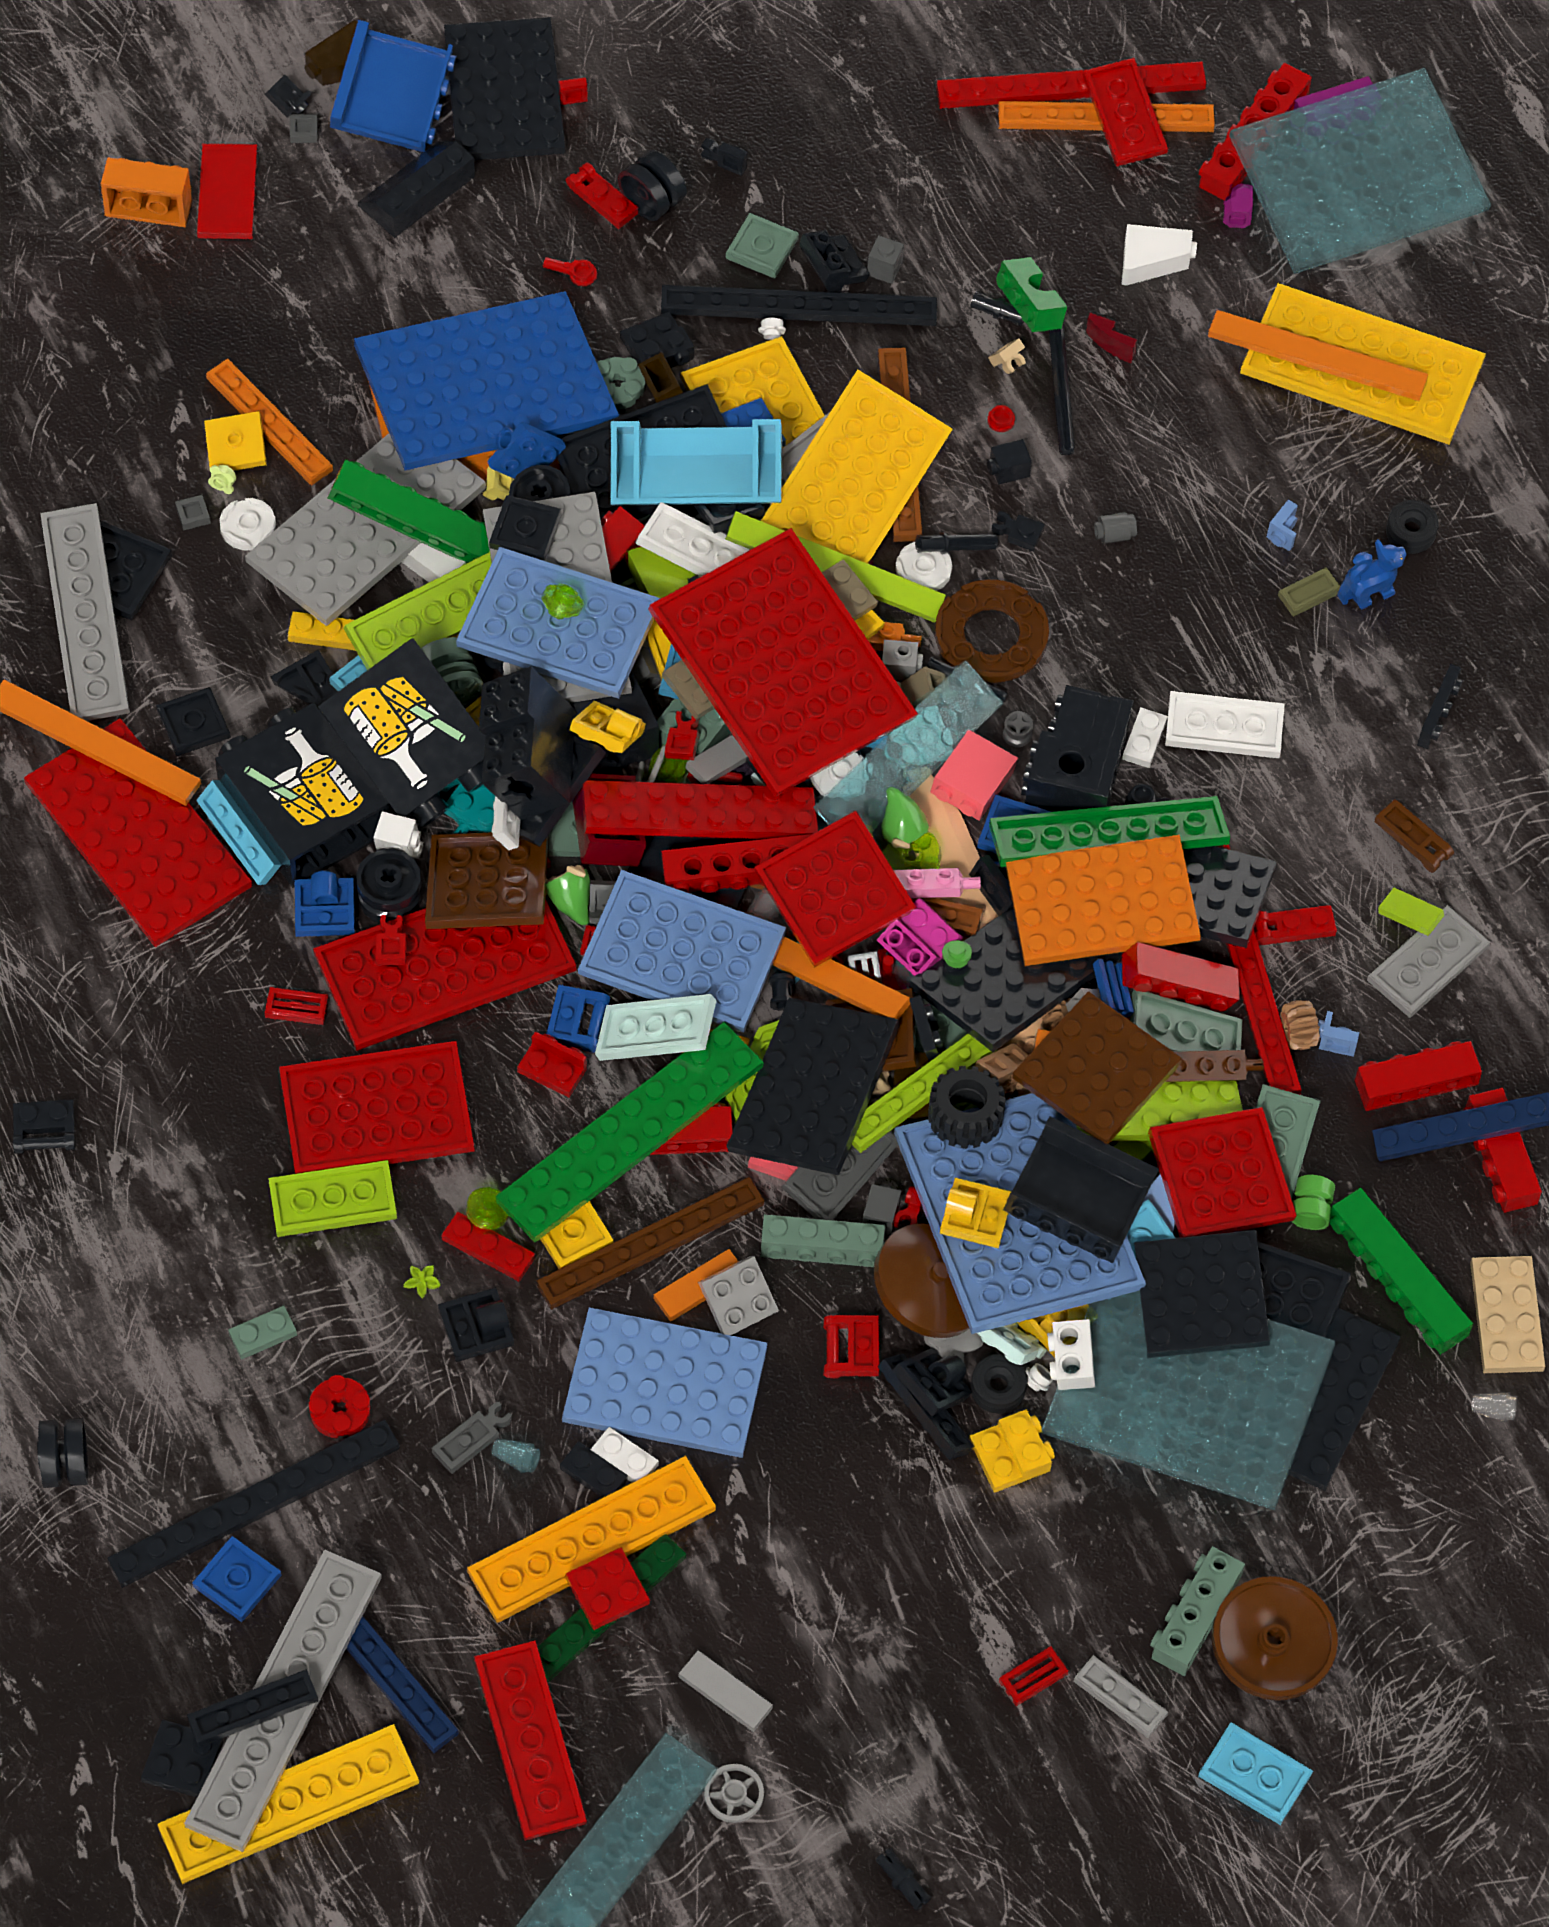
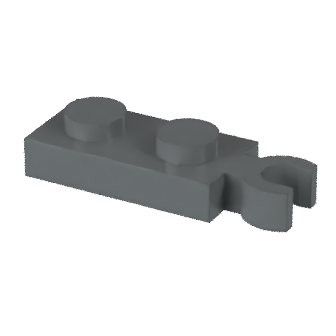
M500 1402L492 1404L489 1408V1414L485 1417L480 1411L476 1412L432 1447L434 1456L451 1474L499 1437V1432L496 1428H504L511 1423L512 1415L510 1413L502 1418L495 1415L502 1409Z

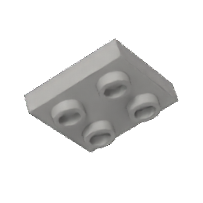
M749 1256L698 1282L721 1334L732 1335L779 1311L755 1256Z

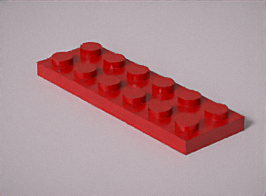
M536 1641L474 1656L475 1666L524 1841L585 1825L587 1820Z

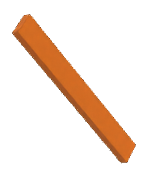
M999 101L998 103L999 129L1102 130L1093 103ZM1152 104L1161 131L1214 132V105Z
M1220 310L1216 311L1208 332V337L1417 401H1420L1428 378V374Z
M3 680L0 684V712L185 806L200 787V778L6 680Z

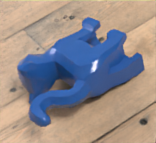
M1376 540L1375 545L1378 559L1372 561V555L1367 552L1357 554L1353 559L1355 566L1345 575V579L1337 594L1342 604H1348V600L1353 599L1362 610L1372 604L1370 595L1380 591L1384 600L1395 595V589L1392 584L1397 577V568L1403 565L1407 555L1405 549L1391 544L1382 545L1381 541Z

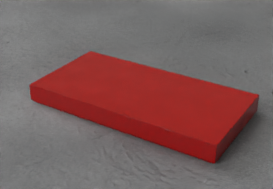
M1135 58L1083 71L1084 81L1116 167L1168 153L1166 141Z
M202 144L197 224L198 238L253 239L257 144Z

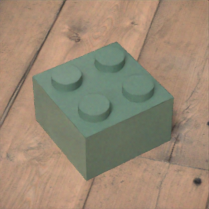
M674 698L657 720L660 748L664 745L666 746L669 728H677L676 711H682L683 721H689L692 718V714L679 699ZM716 709L699 718V724L695 729L699 733L695 757L723 741L731 733Z

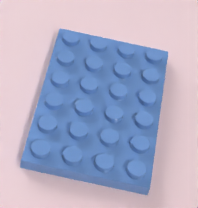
M499 547L458 635L456 644L457 647L522 668L532 666L540 674L619 699L654 620L648 608L650 604L660 598Z
M621 870L578 968V974L650 1000L712 994L716 999L712 1022L720 1025L725 1022L730 1028L744 1033L785 936L786 927Z
M589 1308L562 1422L604 1431L610 1427L619 1434L743 1458L768 1343Z

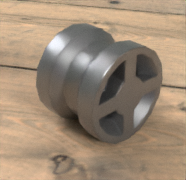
M1015 711L1010 713L1004 723V740L1010 746L1023 747L1031 740L1033 720L1025 712Z

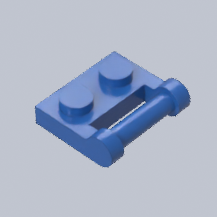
M558 985L547 1034L554 1037L562 1045L578 1047L587 1052L594 1053L606 1005L610 1004V996L601 992ZM586 1003L594 1006L587 1036L578 1034Z

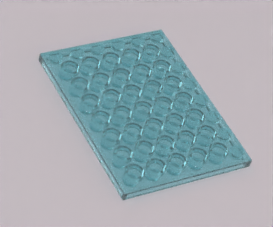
M1425 68L1232 129L1229 134L1294 274L1488 211L1491 207L1490 201Z
M1140 1291L1090 1303L1084 1320L1089 1319L1091 1327L1095 1387L1058 1390L1057 1387L1042 1426V1434L1275 1510L1332 1356L1335 1341L1267 1319L1270 1346L1147 1358ZM1070 1365L1064 1371L1068 1374H1074L1080 1368L1076 1365Z

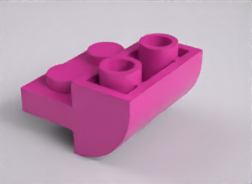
M920 898L914 903L916 906L915 910L904 918L891 923L877 939L914 976L919 973L922 974L943 958L942 949L945 944L950 941H961L963 939L959 933Z

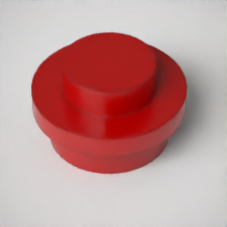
M998 405L989 412L987 423L994 431L1007 432L1015 424V415L1009 407Z

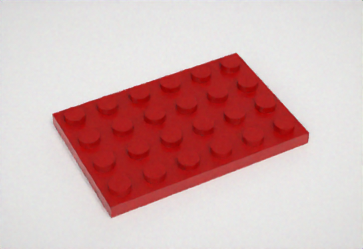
M456 1041L279 1067L295 1174L388 1160V1164L474 1152V1142Z

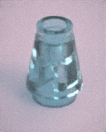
M498 1438L493 1445L492 1455L522 1473L526 1471L531 1473L539 1462L540 1450L535 1448L532 1443Z

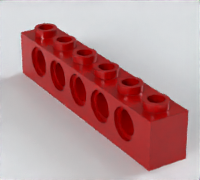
M1285 62L1278 71L1274 70L1268 79L1267 86L1264 89L1260 88L1256 93L1252 106H1246L1243 110L1239 123L1237 125L1233 124L1230 127L1226 136L1227 139L1223 143L1219 142L1211 160H1206L1199 170V175L1201 176L1199 187L1225 201L1230 196L1232 188L1243 182L1292 117L1295 99L1309 94L1312 77Z
M813 834L663 850L661 852L665 885L686 893L697 891L711 893L723 888L738 890L750 885L759 884L764 886L756 874L755 868H747L745 865L749 863L759 865ZM720 866L729 868L723 872L716 870ZM693 869L699 871L695 875H690L687 872Z

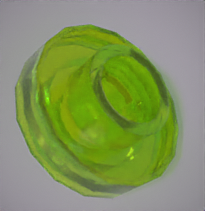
M565 584L548 585L541 596L543 603L548 609V613L557 619L576 617L580 615L584 606V601L578 595V592Z
M661 748L655 752L651 759L649 774L652 772ZM664 756L654 782L678 783L685 773L687 760L669 759Z
M483 1187L470 1194L465 1210L468 1219L474 1225L489 1230L497 1229L506 1223L509 1215L496 1202V1196L501 1192L500 1190Z

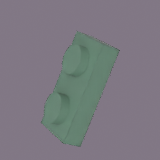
M285 1306L228 1329L229 1336L241 1360L297 1336V1330Z

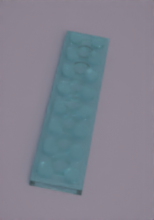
M967 661L962 662L915 707L918 713L917 717L890 732L813 808L828 825L857 811L871 834L883 821L888 802L887 788L895 787L905 795L910 796L951 755L968 730L975 732L1003 702Z
M665 1733L516 1927H599L716 1774L717 1768Z

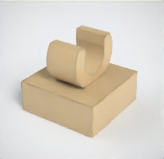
M1016 339L1004 345L990 355L988 359L993 366L1002 364L1003 370L1007 374L1013 373L1015 370L1011 365L1012 360L1016 361L1018 366L1026 363L1025 358L1018 353L1025 346L1020 339Z

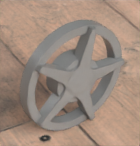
M740 1764L722 1766L709 1776L705 1784V1802L710 1812L723 1821L732 1823L745 1821L753 1817L763 1803L764 1788L762 1781L757 1773L747 1766ZM728 1771H741L751 1777L744 1782L732 1780ZM723 1773L726 1783L723 1785L722 1790L709 1793L713 1781ZM754 1781L759 1789V1797L756 1803L747 1797V1788ZM710 1799H722L728 1805L727 1814L718 1811ZM742 1804L752 1808L745 1814L731 1816L734 1808Z

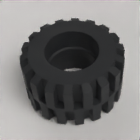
M959 1066L957 1071L951 1068L947 1070V1076L941 1074L937 1082H934L932 1085L928 1121L931 1123L932 1131L934 1133L938 1132V1138L942 1141L949 1140L948 1145L953 1147L956 1144H960L961 1148L967 1149L968 1145H973L974 1148L980 1147L981 1142L987 1144L991 1141L992 1136L996 1137L999 1133V1127L1002 1126L1005 1108L1004 1089L1002 1086H999V1080L996 1077L990 1078V1072L986 1070L979 1072V1067L972 1066L971 1070L966 1069V1066ZM959 1102H970L977 1105L980 1110L967 1113L957 1110L952 1105Z

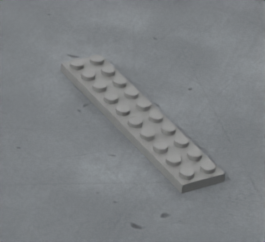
M324 1549L253 1689L307 1669L320 1701L382 1578L381 1573ZM319 1701L229 1735L184 1823L185 1828L243 1852Z

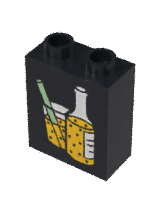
M411 638L318 706L321 713L389 802V806L398 816L414 818L421 828L432 823L449 809L442 796L460 783L468 794L483 786L482 772L485 736L479 731L478 725L414 638Z
M314 702L299 711L296 708L290 707L278 712L269 721L266 730L250 739L245 735H239L230 739L221 747L218 757L215 758L217 779L220 780L282 864L279 870L292 888L295 887V880L310 879L312 874L326 870L373 843L382 811L390 813L389 802Z

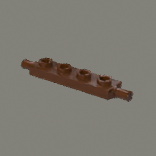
M1245 1050L1176 1051L1174 1053L1182 1058V1064L1165 1082L1246 1080L1247 1071H1262L1264 1065L1253 1066V1064H1263L1264 1062L1261 1058L1247 1059Z

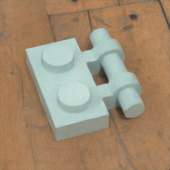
M1017 1323L977 1333L981 1336L984 1343L996 1347L1005 1354L1007 1360L1019 1365L1032 1361L1035 1357L1041 1359L1047 1350L1039 1344V1339L1032 1334L1027 1335L1018 1329Z

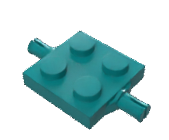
M460 783L446 803L449 809L444 814L454 819L459 825L453 834L492 832L495 795L484 785L468 794Z

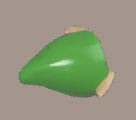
M888 787L886 790L888 802L881 825L882 835L893 847L907 849L910 848L911 842L927 833L929 829L927 817L913 799L895 787Z
M576 865L575 867L567 866V872L557 878L552 876L549 880L546 878L545 895H548L556 908L580 925L589 924L590 876L587 869H584L581 865Z

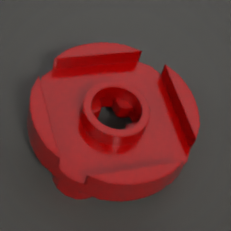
M341 1375L331 1376L329 1380L319 1384L311 1394L309 1413L312 1423L320 1433L331 1438L345 1435L352 1436L360 1432L370 1418V1398L367 1391L360 1383L353 1379L344 1378ZM344 1402L347 1411L343 1412L340 1410L335 1413L333 1412V1404Z

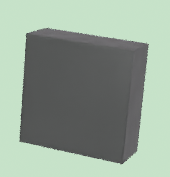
M317 114L290 115L291 143H318Z
M203 495L175 502L183 531L211 524Z

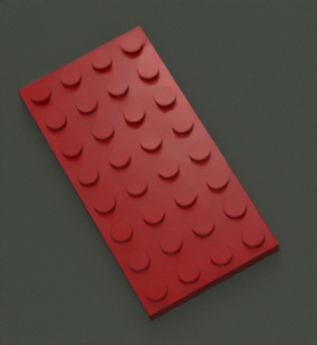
M121 718L103 728V730L146 751ZM73 748L24 777L27 787L154 947L159 946L252 887L251 879L189 803L185 806Z
M546 899L544 924L426 929V908L402 916L403 929L400 933H406V965H376V933H383L380 925L313 948L314 956L356 1051L576 971V963ZM397 919L388 921L386 923L388 925H394L397 923Z

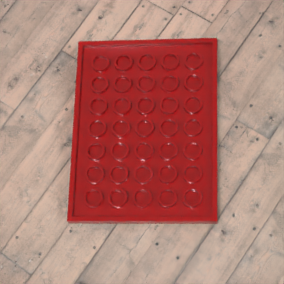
M792 528L650 604L648 608L774 797L779 796L905 725L918 715Z

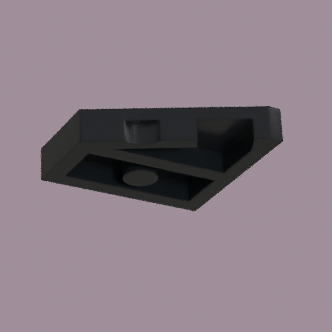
M319 650L270 676L272 682L277 687L309 705L314 702L317 707L338 692L330 684V677L334 674Z

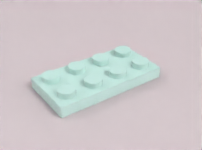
M712 994L606 1005L595 1055L600 1061L705 1050L716 999Z

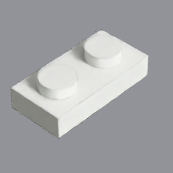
M1140 708L1122 760L1150 768L1168 716Z
M610 1427L607 1428L591 1448L593 1452L626 1473L628 1480L632 1483L653 1473L658 1467L657 1459Z

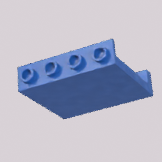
M358 20L331 113L330 128L425 152L427 144L432 145L436 131L435 128H432L434 119L439 120L443 104H439L440 96H446L449 80L445 79L447 71L452 72L455 65L456 56L452 55L453 45L449 44L447 50L368 30L369 22Z

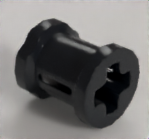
M777 973L769 977V985L772 986L770 1007L773 1010L783 1011L788 998H793L795 977L792 974Z

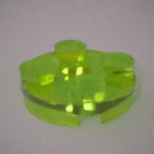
M930 832L911 842L910 848L907 849L895 848L891 843H888L886 849L884 847L883 855L893 870L941 868V847L935 836ZM914 850L915 853H919L915 860H905L909 856V851Z

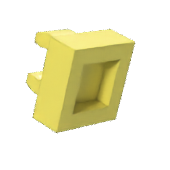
M488 467L487 480L485 481L487 487L483 496L490 500L499 498L504 501L506 495L509 496L510 485L514 478Z

